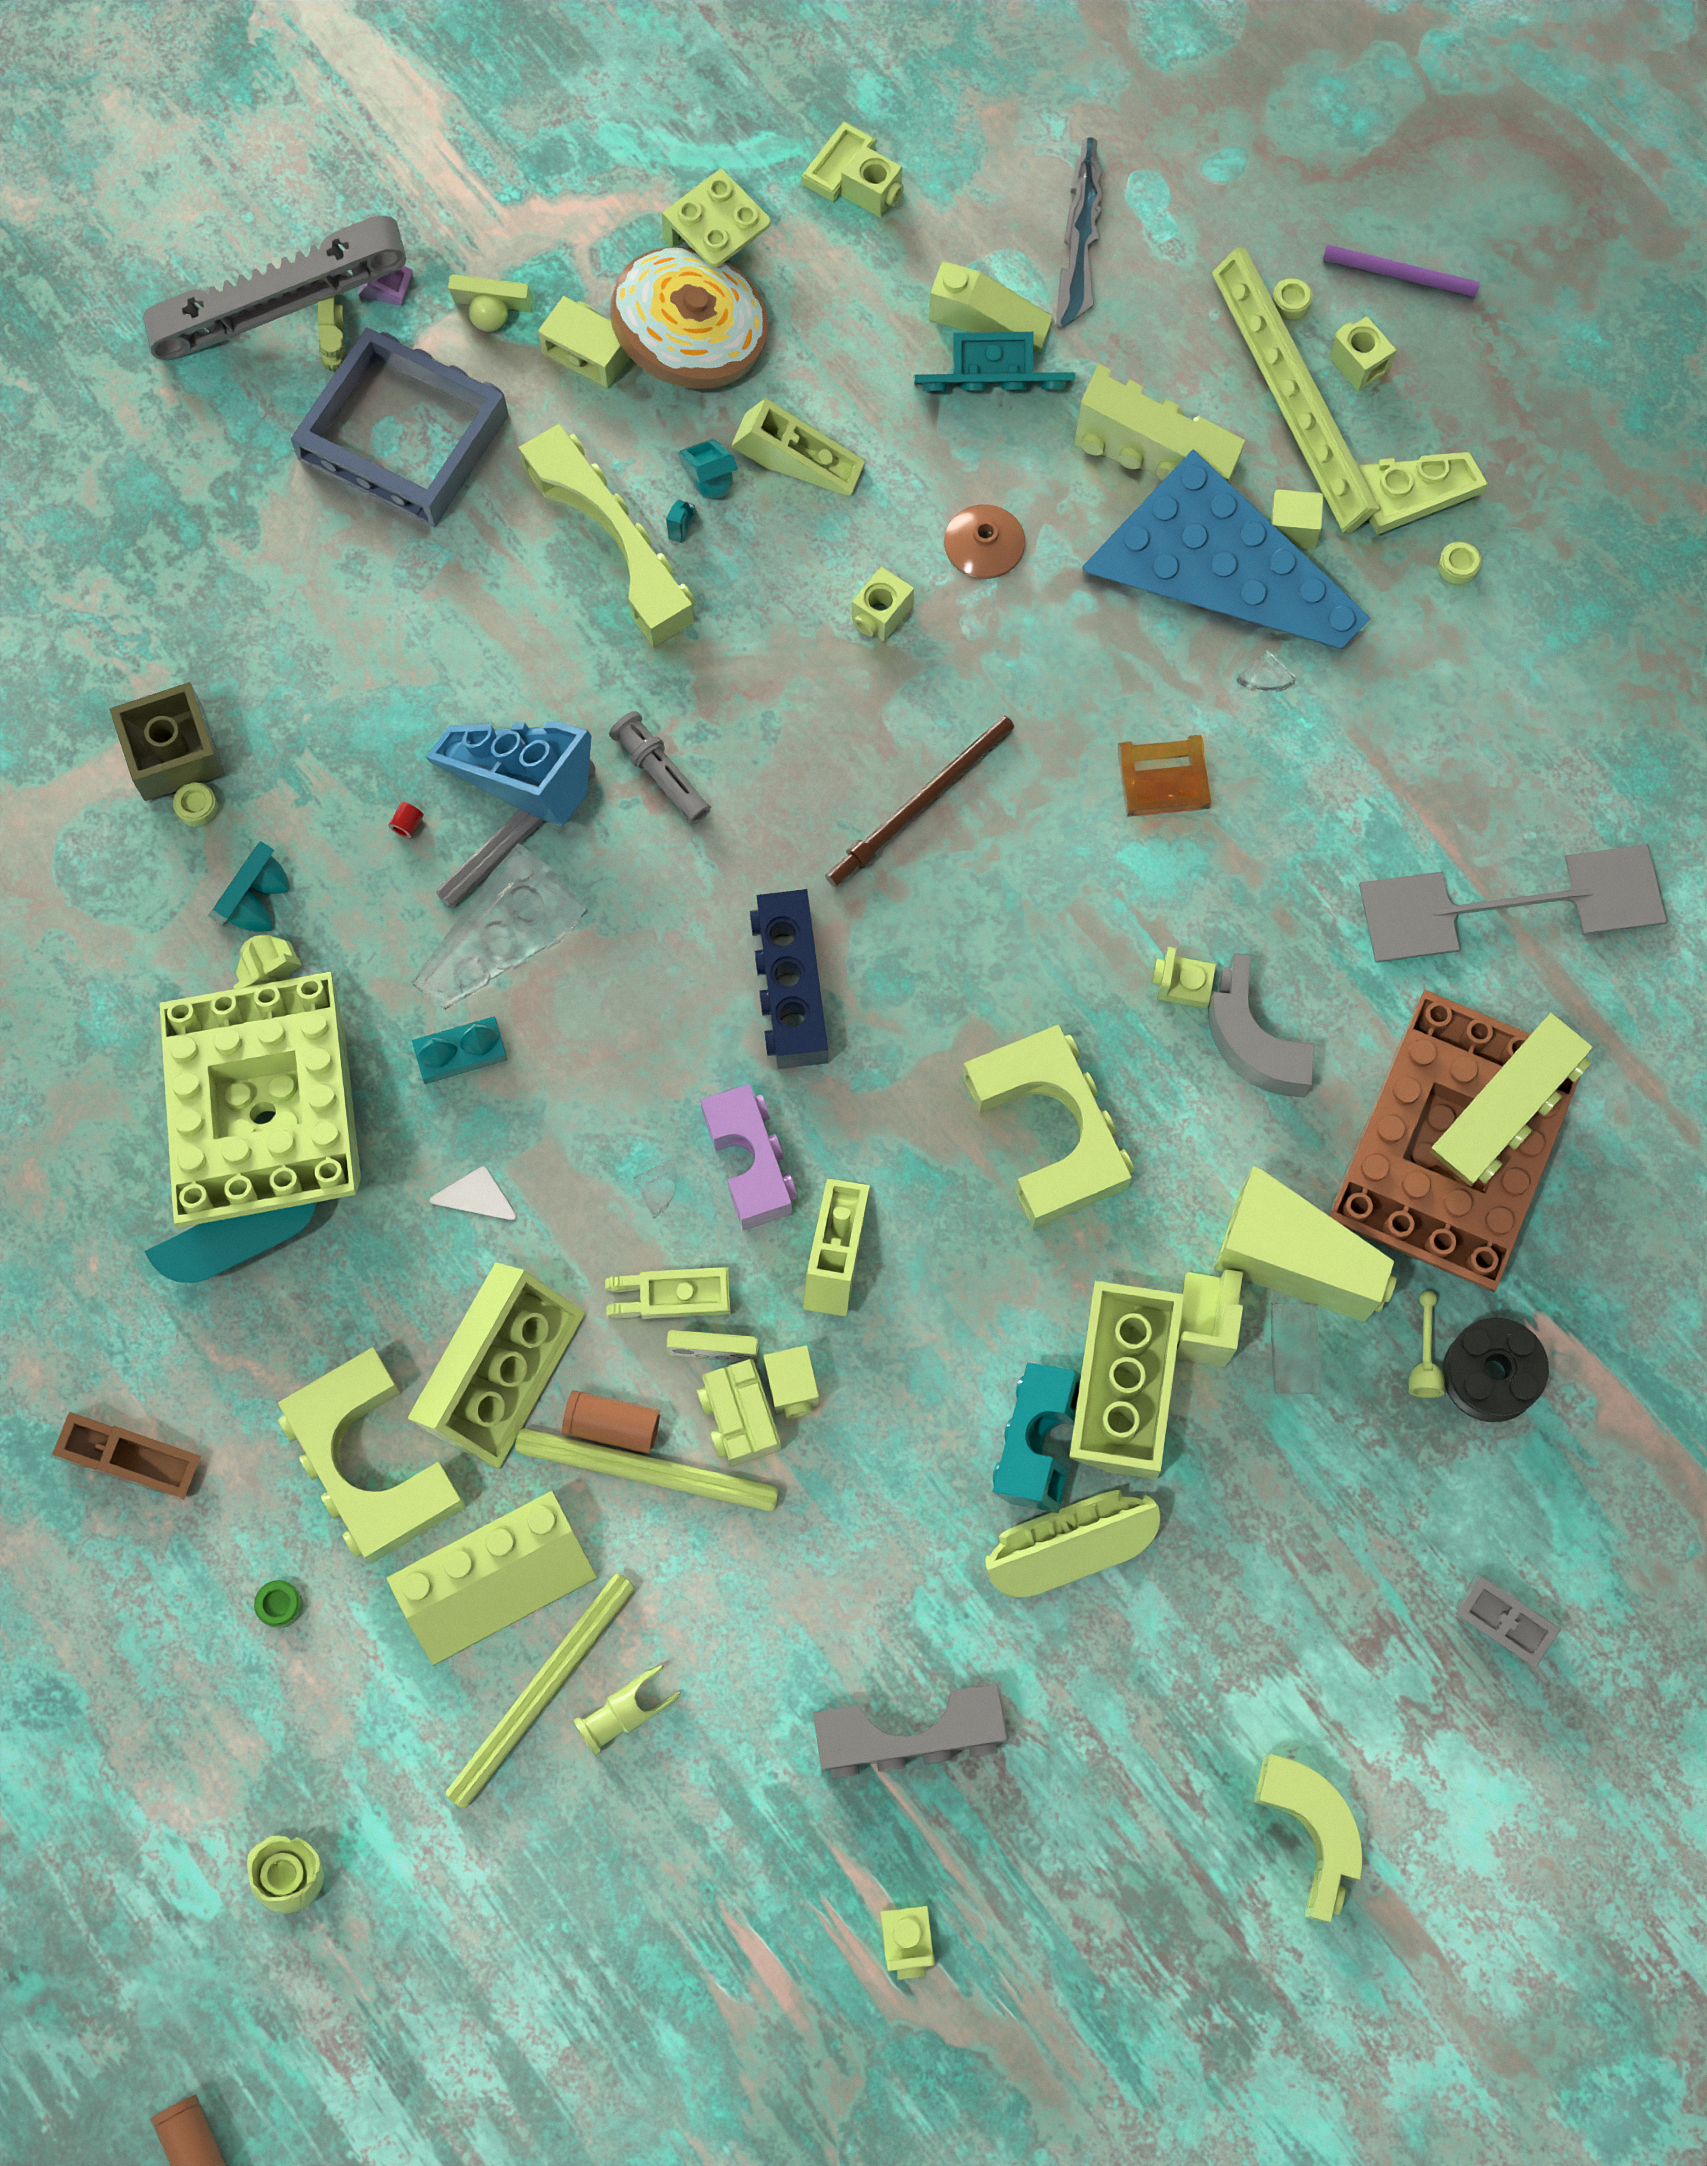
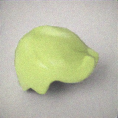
M270 1836L256 1844L248 1853L247 1868L251 1892L256 1900L268 1910L280 1914H294L308 1907L320 1893L325 1879L324 1865L315 1849L303 1839L296 1837L294 1840H290L284 1836Z

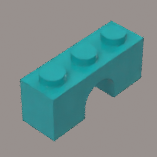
M1027 1362L1024 1376L1017 1383V1402L1013 1417L1007 1422L1004 1438L1006 1443L1002 1458L995 1466L993 1472L994 1487L992 1492L1008 1503L1059 1513L1070 1469L1053 1457L1044 1456L1043 1442L1048 1432L1054 1427L1062 1424L1074 1425L1081 1374L1076 1370Z

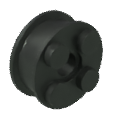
M1495 1317L1476 1321L1458 1335L1445 1354L1442 1372L1445 1378V1389L1450 1399L1461 1411L1481 1421L1504 1422L1524 1413L1541 1396L1548 1381L1549 1363L1542 1343L1532 1331L1516 1321ZM1496 1361L1501 1364L1505 1371V1378L1503 1380L1491 1378L1485 1371V1362Z

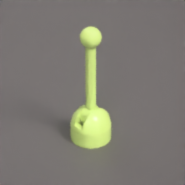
M1424 1291L1419 1297V1302L1423 1306V1363L1418 1364L1411 1370L1408 1393L1416 1397L1436 1398L1445 1394L1444 1374L1437 1365L1432 1364V1308L1437 1303V1296L1432 1291Z

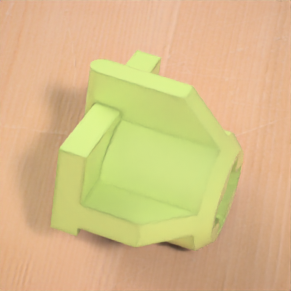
M267 934L258 935L247 940L240 949L241 957L236 970L239 982L233 985V987L238 989L288 980L291 977V972L302 966L291 942Z

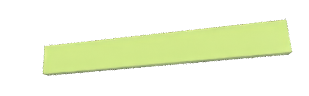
M1236 247L1212 272V275L1342 532L1352 533L1378 511L1379 507L1246 248Z

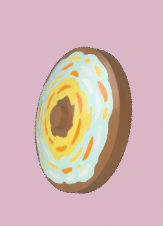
M666 247L638 256L619 275L610 302L612 328L617 340L629 357L653 376L682 387L696 389L716 388L742 378L758 361L768 335L766 308L759 292L751 281L727 261L719 267H710L692 248Z

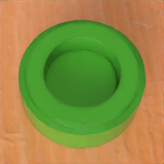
M282 1580L266 1583L259 1589L254 1600V1610L257 1617L264 1624L273 1628L290 1626L299 1618L303 1608L302 1596L298 1589Z

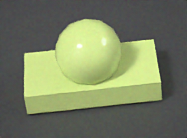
M456 274L450 275L448 290L454 303L470 305L469 318L472 324L484 332H494L504 326L508 316L507 310L532 313L534 299L529 286L525 283Z

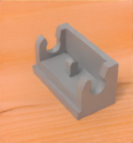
M1476 1573L1469 1583V1591L1456 1605L1458 1610L1456 1615L1536 1668L1561 1629Z

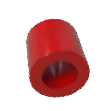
M401 802L388 827L402 837L411 838L424 814L415 806Z

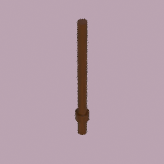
M1003 715L866 839H858L846 850L847 856L825 874L827 881L833 887H837L857 868L864 869L876 858L875 852L1014 729L1013 722Z

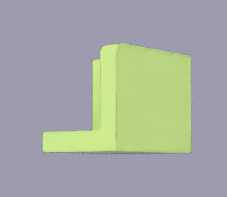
M1280 489L1274 492L1271 523L1297 548L1315 549L1322 526L1323 493Z

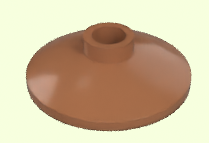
M982 504L968 507L952 518L945 532L944 546L950 562L959 571L974 578L991 579L1008 573L1019 563L1024 552L1025 536L1021 524L1010 512L998 506ZM988 532L991 533L992 536L989 538H982L979 536L978 533Z

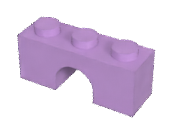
M749 1083L701 1099L702 1114L715 1151L737 1146L748 1150L755 1159L752 1167L746 1173L727 1179L729 1192L742 1230L744 1231L792 1215L791 1201L797 1199V1193L790 1174L782 1176L777 1161L784 1159L776 1134L768 1136L763 1121L769 1120L770 1117L762 1094L754 1097Z

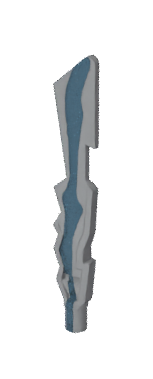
M1092 137L1082 140L1081 156L1076 164L1070 192L1075 194V199L1069 210L1064 243L1069 245L1071 249L1069 269L1061 268L1056 318V326L1058 328H1064L1093 307L1088 246L1099 239L1095 221L1102 212L1099 203L1103 193L1098 184L1102 171L1096 157L1097 140Z

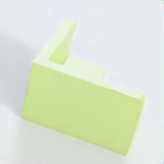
M1225 1269L1221 1277L1192 1272L1186 1273L1182 1289L1184 1299L1176 1359L1226 1367L1238 1346L1243 1305H1239L1243 1272Z

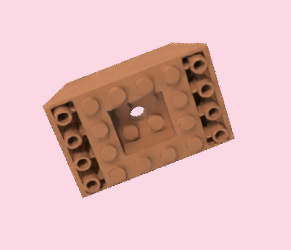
M1424 990L1395 1051L1337 1190L1329 1216L1350 1231L1494 1293L1500 1282L1580 1077L1575 1083L1567 1078L1556 1091L1562 1097L1545 1117L1537 1111L1526 1125L1532 1131L1516 1150L1512 1149L1509 1145L1506 1146L1497 1157L1503 1163L1502 1166L1487 1183L1484 1184L1481 1180L1477 1179L1470 1187L1432 1155L1430 1150L1531 1034Z

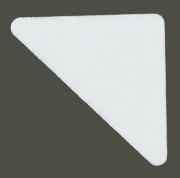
M485 1166L477 1168L430 1197V1203L434 1205L508 1220L516 1218L514 1210Z

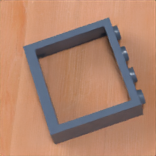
M366 327L290 439L298 460L436 527L509 414L504 394L492 383H481L470 378L457 366L450 365L448 367L434 360L430 354L422 349L413 350L401 344L389 333L382 332L380 334ZM375 359L480 409L428 489L322 438Z

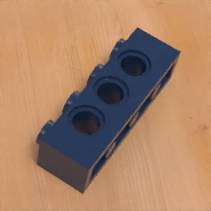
M803 889L756 895L758 910L750 911L752 936L761 935L762 949L754 950L757 976L766 975L767 989L759 990L762 1016L771 1015L772 1030L764 1031L767 1056L776 1055L777 1069L827 1064L828 1045L808 891ZM779 934H788L794 938L790 944L785 946L777 945L772 941ZM786 973L794 974L799 978L798 982L791 986H784L777 979ZM790 1013L800 1014L805 1019L798 1026H788L782 1022V1019Z

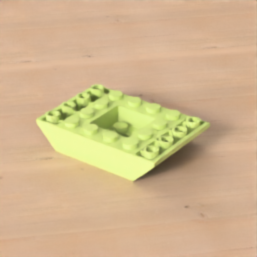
M332 972L160 1003L173 1221L176 1228L357 1194L361 1174L346 1035ZM264 1111L276 1113L268 1123L257 1124L254 1122L257 1115Z

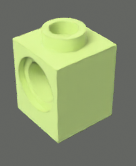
M862 145L841 172L842 197L881 218L889 206L894 207L899 202L903 194L902 166Z
M1368 316L1355 324L1347 323L1336 332L1329 358L1358 392L1390 371L1397 350Z
M880 566L852 600V621L856 628L866 636L872 637L874 635L885 642L913 608L914 587ZM876 604H884L887 605L889 608L883 611H878L873 609L872 606Z
M807 1345L763 1355L776 1415L785 1413L787 1419H793L811 1414V1407L819 1406V1395Z

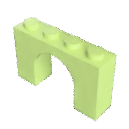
M1059 1024L963 1064L962 1077L979 1114L1016 1098L1039 1094L1052 1097L1063 1103L1072 1112L1077 1121L1080 1135L1079 1143L1071 1154L1059 1162L1017 1179L1015 1192L1032 1229L1127 1190L1132 1179L1131 1174L1134 1173V1167L1125 1149L1119 1150L1112 1135L1116 1134V1130L1109 1113L1106 1110L1100 1112L1094 1099L1098 1094L1092 1077L1088 1072L1082 1074L1076 1061L1079 1058V1052L1074 1039L1070 1034L1064 1036Z
M374 1347L278 1402L284 1414L278 1418L281 1428L290 1442L298 1439L305 1451V1454L299 1457L305 1471L311 1480L319 1477L327 1491L320 1495L324 1505L333 1519L341 1516L349 1530L342 1534L348 1548L355 1558L363 1555L371 1564L467 1507L439 1461L396 1487L384 1491L369 1492L360 1490L350 1485L344 1478L339 1463V1450L342 1439L349 1427L365 1414L401 1394L381 1356Z

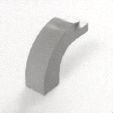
M1234 953L1229 967H1222L1219 992H1213L1208 1006L1209 1027L1214 1043L1226 1063L1244 1080L1268 1092L1305 1098L1312 1085L1314 1044L1278 1039L1266 1033L1255 1022L1248 1004L1251 955Z

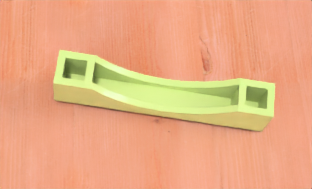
M559 423L519 446L523 469L545 498L563 502L584 512L600 524L616 542L626 560L630 573L628 600L631 618L653 648L694 623L692 606L696 604L692 593L684 583L681 585L676 583L671 576L673 575V570L666 557L662 553L656 555L649 546L651 540L644 527L640 523L634 525L627 516L629 514L628 508L618 493L612 495L605 486L607 485V480L596 463L590 465L585 459V450L575 434L568 436Z

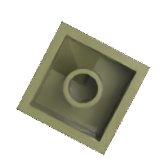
M190 682L109 708L132 781L144 801L177 791L189 783H201L225 775L202 704Z

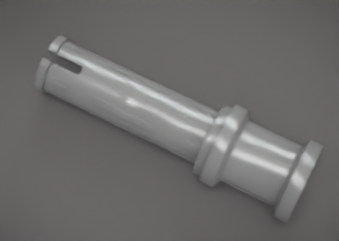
M632 711L624 715L613 725L609 736L613 741H620L632 756L631 762L634 766L647 770L663 789L664 793L688 819L690 824L693 825L701 821L710 812L711 806L705 802L664 753V742L659 737H653L641 722L642 716L639 712Z

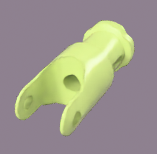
M663 1665L653 1667L607 1697L606 1704L585 1719L578 1717L573 1720L577 1730L594 1756L601 1753L600 1747L623 1731L629 1734L667 1708L679 1697L681 1693L676 1692L652 1708L642 1709L637 1706L635 1693L639 1686L664 1668Z

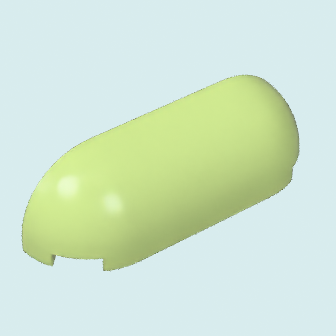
M1114 1490L1059 1509V1513L1051 1512L1014 1526L998 1536L1000 1543L994 1548L990 1556L986 1555L985 1564L990 1580L996 1589L1006 1595L1030 1597L1130 1560L1144 1551L1155 1538L1160 1526L1159 1507L1147 1495H1145L1144 1499L1122 1497L1121 1490Z

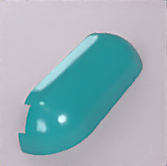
M316 1202L198 1224L144 1252L152 1266L166 1278L180 1283L201 1282L297 1235L312 1218Z

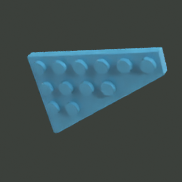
M1194 449L1190 451L1082 566V569L1091 576H1098L1128 587H1135L1175 601H1182L1212 612L1229 615L1239 620L1293 634L1296 637L1313 640L1340 650L1371 619Z

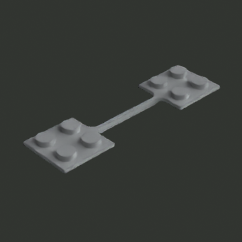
M1648 844L1566 855L1565 861L1571 883L1567 891L1455 905L1449 900L1443 872L1360 882L1359 888L1375 963L1459 952L1454 920L1458 915L1464 913L1566 900L1573 903L1577 909L1583 935L1666 924L1667 920Z

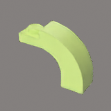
M1274 1754L1266 1755L1263 1758L1253 1803L1292 1815L1309 1832L1316 1851V1868L1305 1917L1323 1923L1331 1922L1333 1914H1340L1345 1898V1887L1339 1886L1340 1879L1344 1878L1354 1881L1360 1880L1362 1847L1354 1816L1341 1794L1322 1775L1291 1759Z

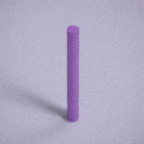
M1328 244L1323 257L1324 261L1474 298L1480 283Z

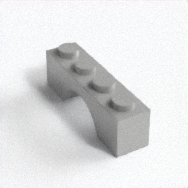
M998 1684L952 1690L946 1710L940 1720L930 1729L913 1736H896L880 1730L869 1721L859 1705L813 1712L821 1771H831L832 1779L860 1775L859 1766L877 1764L878 1772L906 1768L905 1759L923 1756L925 1765L951 1761V1752L969 1749L970 1757L998 1753L997 1744H1004L1007 1741Z

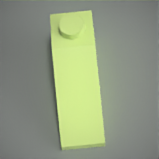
M942 261L930 292L929 321L967 332H1033V351L1041 353L1053 320L1051 314L980 271Z
M764 398L745 413L731 445L732 448L765 468L845 496L852 494L865 463L864 459L767 398Z
M827 1178L806 1274L803 1310L847 1317L870 1185Z

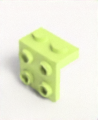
M722 168L662 212V233L666 243L670 247H676L685 240L713 268L722 265L764 233L770 226L769 216Z

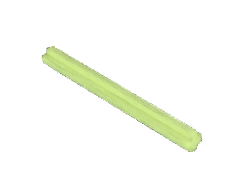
M526 1428L520 1429L515 1442V1450L520 1454L769 1512L775 1509L779 1492L776 1486Z
M618 1573L612 1576L446 1791V1796L455 1805L463 1809L468 1807L634 1592L635 1587L628 1579Z

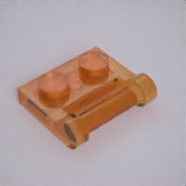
M1201 734L1190 735L1187 740L1139 745H1133L1131 741L1118 743V760L1127 817L1210 808L1211 797L1204 759V742ZM1189 757L1190 766L1135 771L1134 762Z

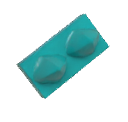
M262 841L255 846L208 916L221 925L227 921L236 927L249 931H272L273 924L267 909L248 889L251 887L257 891L269 894L288 892L290 888L287 875L281 864L271 856L275 850Z
M495 1016L412 1040L424 1084L508 1060Z

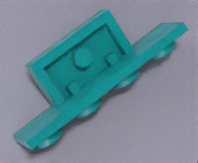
M1033 332L953 333V374H914V383H922V391L946 390V382H962V390H986V382L1002 381V390L1026 389V381H1041V389H1065V381L1075 380V372L1033 373Z

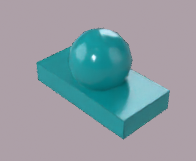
M712 438L680 450L678 455L681 465L694 477V486L699 494L705 498L717 499L729 492L733 484L732 471L738 468L734 455Z

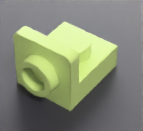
M1168 947L1164 960L1156 959L1152 984L1159 985L1157 1000L1207 1009L1210 1002L1216 964L1177 957V948Z
M922 1906L881 1911L887 1971L897 1970L898 1980L925 1977V1966L935 1965L928 1907Z

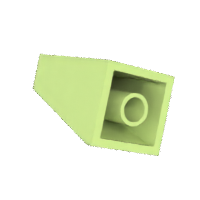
M1254 1166L1251 1168L1240 1189L1214 1267L1215 1270L1224 1272L1227 1269L1243 1272L1242 1279L1363 1322L1374 1311L1380 1313L1384 1302L1388 1303L1390 1301L1397 1281V1277L1390 1275L1394 1260L1264 1170Z

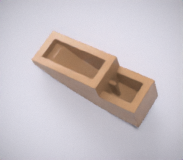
M69 1412L51 1455L52 1458L183 1500L201 1457L120 1427H112Z

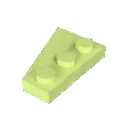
M1470 452L1425 455L1416 461L1395 462L1394 458L1379 459L1378 464L1358 465V461H1355L1379 507V510L1368 518L1377 535L1485 493L1488 485Z

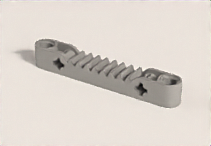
M389 216L368 218L333 232L321 243L319 250L315 245L311 246L308 257H305L301 251L296 252L295 262L293 263L286 257H283L279 269H276L272 263H268L266 274L262 275L256 268L253 269L252 279L249 281L243 274L238 276L236 286H233L226 280L224 281L222 292L211 286L209 295L201 290H191L151 306L143 314L150 352L157 359H178L401 269L406 263L407 258L397 221ZM339 244H341L346 250L343 251L339 247ZM195 303H198L202 308L199 309Z

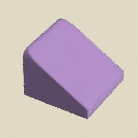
M403 266L391 274L363 284L359 288L358 295L366 299L401 306L413 270Z

